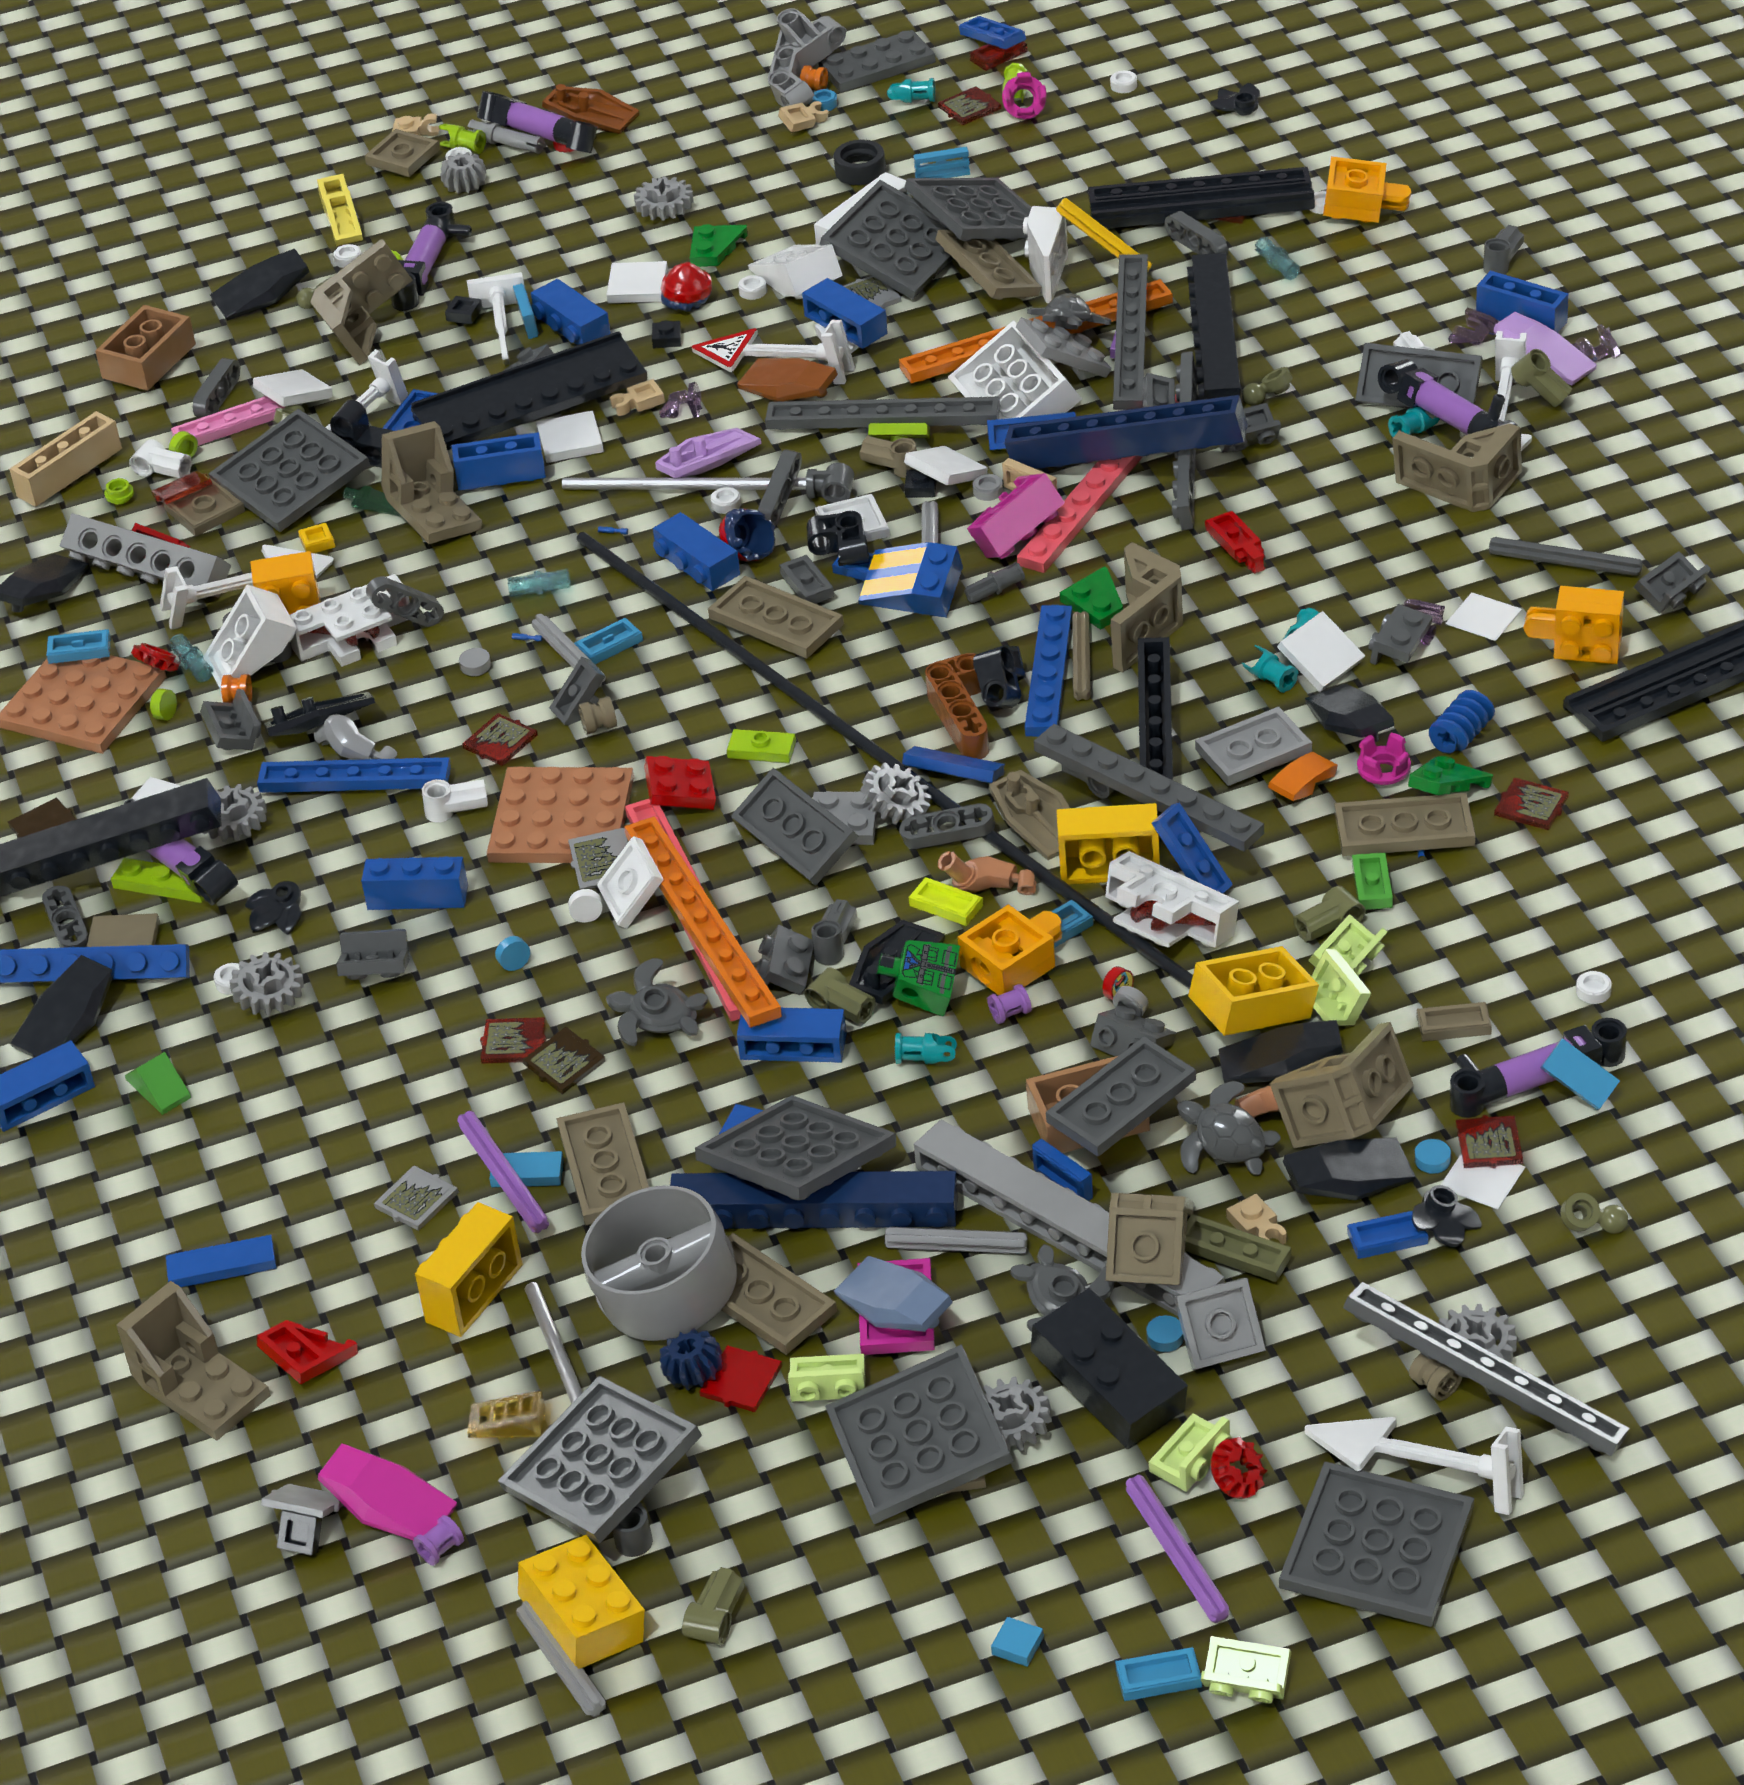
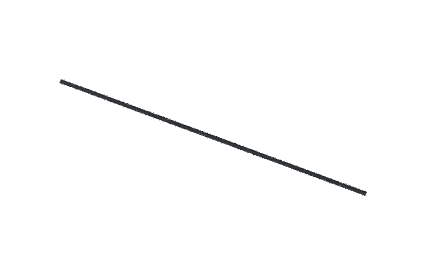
M580 532L577 535V541L879 763L883 764L886 762L890 768H893L895 763L899 764L902 771L908 768L585 532ZM911 770V773H910V774H912L914 777H915V776H919L918 774H916L914 771ZM921 777L919 783L929 787L926 793L931 795V801L944 810L962 807ZM995 830L985 836H981L1024 869L1031 870L1035 877L1065 899L1076 902L1092 915L1095 921L1190 989L1193 977L1190 972L1136 933L1129 932L1125 927L1114 923L1113 916Z

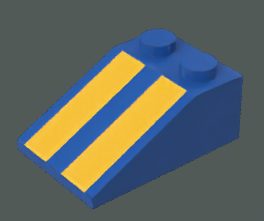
M924 542L875 550L858 600L859 604L947 618L963 568L957 546Z

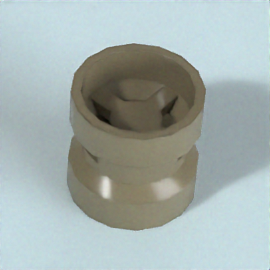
M609 696L600 698L597 705L589 702L578 704L579 715L585 734L596 732L598 728H601V725L607 729L617 727L614 707Z
M1421 1353L1414 1359L1409 1369L1411 1379L1419 1385H1426L1429 1394L1440 1401L1451 1396L1457 1390L1462 1380V1376L1455 1373L1452 1368L1436 1359L1427 1358Z

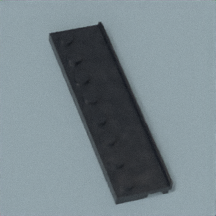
M1308 167L1088 187L1091 217L1105 228L1165 223L1166 217L1177 211H1182L1195 220L1311 210L1315 208L1314 190H1312Z
M620 331L415 401L411 403V412L413 413L414 420L418 421L420 425L435 421L441 428L447 450L452 449L451 445L473 442L647 381V371L624 341Z
M1744 621L1568 695L1563 700V708L1569 710L1603 742L1744 681Z

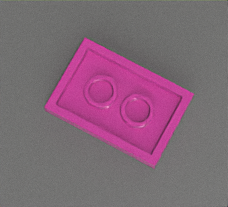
M930 1258L887 1261L921 1272L932 1281ZM859 1314L861 1354L873 1355L935 1350L934 1328H928L925 1332L875 1327Z

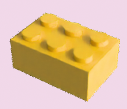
M1157 804L1057 809L1061 879L1069 885L1107 882L1110 862L1128 851L1160 865L1159 834L1151 824L1157 818Z
M1283 946L1196 962L1188 997L1225 1036L1311 1018L1319 984Z
M477 1202L468 1213L461 1217L453 1231L440 1241L438 1248L432 1255L419 1265L415 1277L426 1323L462 1337L523 1264L513 1216Z
M587 1535L518 1562V1596L522 1601L526 1600L578 1669L643 1642L645 1609Z

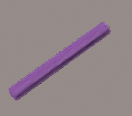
M467 1111L465 1114L459 1115L457 1121L460 1129L531 1231L539 1233L541 1230L547 1229L549 1226L547 1216L475 1113Z
M1142 1475L1129 1478L1126 1481L1128 1495L1210 1621L1218 1623L1221 1620H1225L1229 1616L1228 1604L1146 1479Z

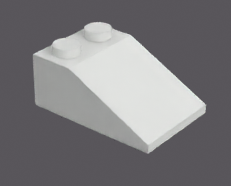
M1032 206L1029 217H1025L1023 222V233L1028 234L1024 252L1025 257H1029L1032 275L1042 286L1041 293L1046 303H1049L1054 299L1068 256L1066 218L1056 211L1057 207Z
M819 244L793 245L748 265L751 272L764 278L766 283L782 296H794L796 300L802 299V292L822 280L829 278L834 281L843 276L832 244L823 246Z
M248 584L244 588L203 656L220 690L223 675H231L233 678H239L242 674H249L251 676L281 654L288 642L293 639L297 627L278 594Z

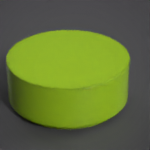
M180 431L175 434L169 443L170 451L191 456V458L195 455L198 447L196 437L186 431Z
M157 689L151 697V713L157 720H170L177 708L176 695L169 689Z

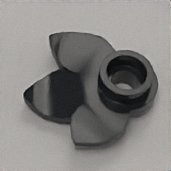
M1251 83L1245 84L1239 92L1220 88L1218 90V99L1210 101V104L1215 109L1221 111H1234L1243 116L1250 115L1258 109L1257 99L1260 97V91Z
M283 881L276 884L272 889L259 890L249 897L245 907L252 910L249 917V925L253 933L274 923L286 935H289L294 930L302 915L299 907L301 890L296 883Z
M1437 1185L1424 1194L1422 1203L1416 1205L1412 1212V1223L1418 1231L1431 1230L1439 1242L1450 1247H1458L1463 1242L1465 1229H1480L1482 1224L1478 1214L1471 1207L1458 1203L1456 1193L1443 1185Z

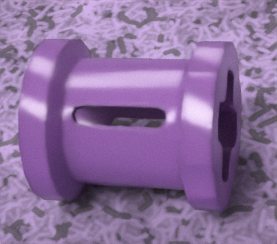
M1021 984L1015 985L1013 990L998 996L992 994L987 998L989 1010L993 1019L998 1024L1003 1023L1007 1017L1020 1012L1027 1014L1032 1010L1028 993Z
M442 1515L437 1520V1525L424 1535L418 1534L414 1538L413 1544L418 1554L428 1564L434 1566L439 1562L440 1556L453 1545H461L464 1542V1536L451 1518Z

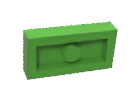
M1386 853L1352 855L1357 900L1365 907V910L1393 908Z

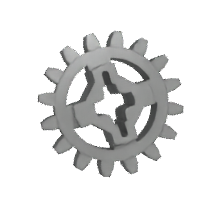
M666 176L658 178V180L652 178V183L643 182V188L637 187L634 194L636 211L641 212L642 217L650 215L651 220H654L656 217L665 220L669 216L674 219L677 213L684 215L685 209H691V203H694L691 185H686V180L677 182V177H673L671 180H668Z
M886 762L882 764L881 768L874 765L871 771H868L862 781L863 786L860 789L862 793L866 794L863 801L873 805L870 810L881 813V819L883 820L887 816L892 818L893 824H897L899 820L903 822L911 816L925 814L930 806L931 795L926 793L929 788L927 785H920L921 777H914L910 774L911 769L907 768L905 771H902L899 764L896 763L893 768H890Z
M238 784L235 788L225 785L222 792L216 790L221 798L222 827L203 832V834L209 833L212 840L221 836L222 842H225L228 837H233L235 841H238L239 835L244 834L249 837L251 836V829H261L260 822L266 821L265 813H267V809L260 791L254 793L251 786L242 790L241 784Z
M263 952L260 959L251 955V962L240 961V970H232L230 989L233 994V1001L235 1003L240 1002L243 1011L252 1007L254 1015L260 1010H265L266 1015H270L271 1010L276 1008L281 1013L284 1012L283 1005L294 1006V997L299 998L302 996L301 988L304 987L300 966L299 964L293 965L291 957L282 960L281 953H277L273 958H270L267 952Z
M1477 1304L1475 1310H1469L1466 1305H1462L1461 1313L1458 1314L1454 1310H1449L1448 1319H1439L1440 1325L1510 1363L1513 1361V1352L1517 1348L1515 1325H1508V1316L1506 1314L1497 1317L1496 1308L1492 1307L1488 1312L1482 1311L1481 1304ZM1497 1339L1500 1340V1343L1498 1344V1346H1496V1340H1497Z
M1012 1377L1009 1384L1004 1385V1382L998 1379L996 1388L992 1389L987 1385L983 1387L985 1398L1009 1450L1011 1446L1016 1445L1018 1450L1022 1451L1024 1450V1442L1029 1441L1034 1445L1037 1443L1036 1433H1047L1045 1423L1052 1421L1051 1407L1048 1397L1044 1396L1040 1385L1033 1388L1030 1379L1025 1380L1021 1385L1018 1384L1016 1377ZM1029 1405L1033 1406V1412L1030 1411Z

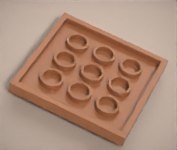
M112 655L104 658L48 664L46 659L0 712V728L103 754L167 678L165 670Z
M507 767L487 849L488 862L571 863L573 859L568 839L624 828L626 819L625 806L629 805L634 781L633 768Z

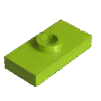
M870 423L868 425V435L878 439H890L891 442L901 438H930V427L926 423Z
M733 729L727 747V757L730 759L790 763L796 744V736L794 733Z

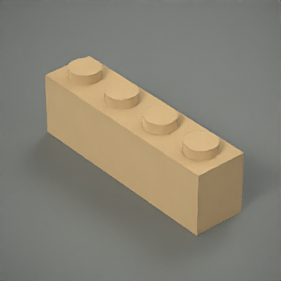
M96 411L11 467L9 470L16 496L36 507L120 451L122 446L116 421Z

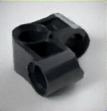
M845 511L837 514L817 515L808 520L806 525L807 543L811 553L827 555L838 552L839 566L869 562L868 546L861 514L856 511Z
M1003 645L976 654L973 658V665L984 703L995 708L1006 709L1015 707L1021 698L1018 681L1026 678L1019 646ZM1001 688H1003L1004 695L1003 698L1000 700L999 691Z

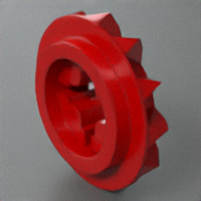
M141 643V645H134L131 651L137 660L161 670L175 671L178 670L180 662L175 659L176 656L150 644Z
M1241 1437L1226 1439L1220 1442L1213 1451L1211 1457L1213 1478L1219 1488L1233 1498L1245 1499L1256 1495V1492L1265 1485L1263 1475L1268 1470L1262 1467L1261 1459L1263 1454H1258L1254 1450V1442H1245ZM1240 1461V1464L1246 1466L1248 1471L1241 1474L1240 1469L1230 1466V1464Z

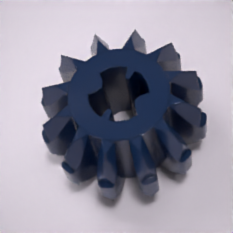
M693 1328L686 1334L679 1331L677 1338H668L667 1346L660 1349V1368L667 1381H670L674 1388L684 1386L689 1391L694 1385L698 1384L703 1388L705 1381L716 1380L715 1373L723 1369L720 1345L707 1330L698 1333Z

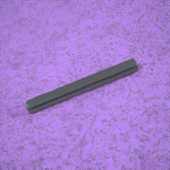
M1500 537L1491 538L1489 543V552L1496 555L1639 576L1642 571V560Z

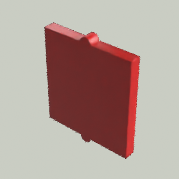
M727 1345L721 1354L723 1369L715 1373L716 1380L705 1381L703 1388L699 1391L700 1396L724 1403L725 1407L735 1406L756 1412L779 1373L782 1361L759 1355L756 1350L749 1352Z

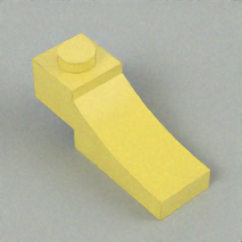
M344 174L317 179L319 195L336 246L362 241V232Z

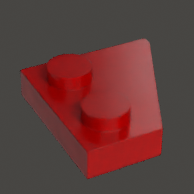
M288 1320L257 1335V1347L299 1384L309 1381L358 1354L357 1343L354 1340L347 1339L344 1344L328 1340V1332L308 1329L301 1324Z

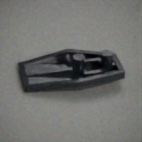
M294 248L249 267L211 293L210 296L228 321L276 304L310 271Z
M57 554L40 559L19 568L0 584V601L11 603L13 612H22L26 605L62 596L89 569V563Z
M1346 683L1305 698L1306 704L1326 730L1360 738L1372 735L1375 742L1379 741V731L1394 726L1393 717L1376 698Z
M369 692L314 702L313 697H308L301 700L302 707L285 714L283 706L271 708L273 720L264 723V726L269 736L299 734L323 725L325 720L331 715L340 714L345 716L375 703V700Z
M901 920L863 947L849 985L874 997L876 1003L883 1005L893 997L896 978L877 974L881 954L900 958L906 941L942 943L945 939V933Z
M81 955L39 996L12 1039L11 1046L35 1058L70 1040L76 1043L96 1024L114 977L113 970Z
M1337 1020L1307 1022L1279 1027L1219 1048L1224 1083L1237 1081L1242 1084L1273 1081L1277 1077L1325 1057L1339 1055L1344 1052Z
M1397 1137L1337 1140L1287 1154L1283 1159V1164L1296 1192L1300 1194L1359 1200L1409 1183L1415 1179V1174Z

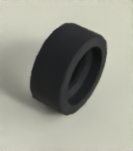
M859 139L841 144L833 154L836 177L841 182L849 185L869 184L886 171L883 147L871 140ZM858 161H868V162H866V163H859V164L853 163V162H858Z

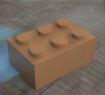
M143 305L95 352L103 379L148 391L196 345L189 316Z
M1118 1056L1026 1079L1028 1110L1040 1138L1062 1153L1084 1148L1046 1122V1111ZM1150 1118L1145 1119L1124 1137L1150 1131Z

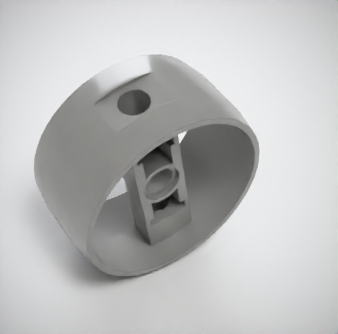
M666 1185L654 1186L635 1191L620 1198L595 1219L587 1231L582 1245L581 1257L586 1280L596 1296L600 1309L613 1326L625 1335L636 1339L648 1341L667 1340L668 1338L678 1337L679 1331L686 1334L693 1328L698 1329L720 1312L732 1295L736 1284L737 1265L734 1250L724 1232L720 1218L701 1195L687 1188Z

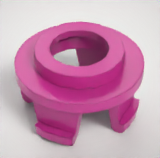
M1030 72L1017 73V76L1009 80L1003 89L1002 102L1004 108L1015 118L1031 119L1037 116L1045 106L1046 87L1039 80L1032 77ZM1022 89L1030 91L1034 98L1032 105L1028 108L1018 107L1014 102V95L1017 91Z
M1391 732L1386 746H1376L1374 737L1372 735L1366 736L1359 744L1361 753L1357 760V770L1360 776L1368 782L1379 785L1394 784L1405 779L1411 770V760L1408 752H1405V738ZM1380 764L1393 766L1392 772L1382 773Z

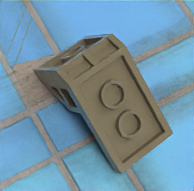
M380 239L315 289L310 303L360 366L368 360L377 329V324L369 314L413 280L384 240Z
M435 421L382 434L381 485L386 500L428 544L481 530L482 520L453 491V467L441 428Z
M1510 423L1464 435L1452 450L1398 431L1392 438L1396 483L1471 512L1490 509L1522 473L1520 427Z
M1133 542L1124 548L1125 585L1128 606L1111 619L1113 668L1122 673L1138 661V638L1169 637L1183 626L1180 565Z
M1391 1022L1378 1024L1351 1053L1325 1057L1275 1078L1270 1083L1293 1148L1356 1138L1374 1130L1413 1087V1082Z
M1112 1193L1109 1207L1106 1281L1181 1285L1186 1246L1187 1216L1193 1214L1194 1202L1182 1196Z
M172 1281L168 1282L116 1325L130 1373L142 1389L216 1441L271 1396L269 1387L218 1352L212 1330L182 1288Z

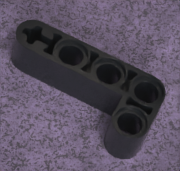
M347 400L331 418V432L367 456L371 466L382 468V434L393 432V430L369 426L364 406L358 401Z

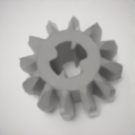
M467 152L465 154L458 153L456 156H448V160L442 162L441 181L449 192L456 191L457 194H460L462 192L469 193L471 190L477 191L479 186L485 184L486 167L483 160L477 154L470 155Z

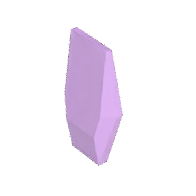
M1514 312L1495 324L1493 331L1495 333L1503 331V338L1520 339V333H1527L1526 354L1533 349L1543 351L1550 360V368L1571 386L1597 367L1596 363L1560 334L1529 317Z
M739 428L688 438L677 447H671L666 455L655 462L656 470L673 478L698 475L719 467L761 444V438Z

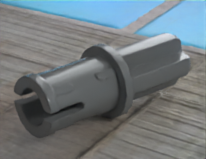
M1014 562L995 573L992 571L988 572L987 577L967 586L964 592L968 601L975 603L993 593L1001 594L1003 589L1024 580L1025 575L1020 564Z

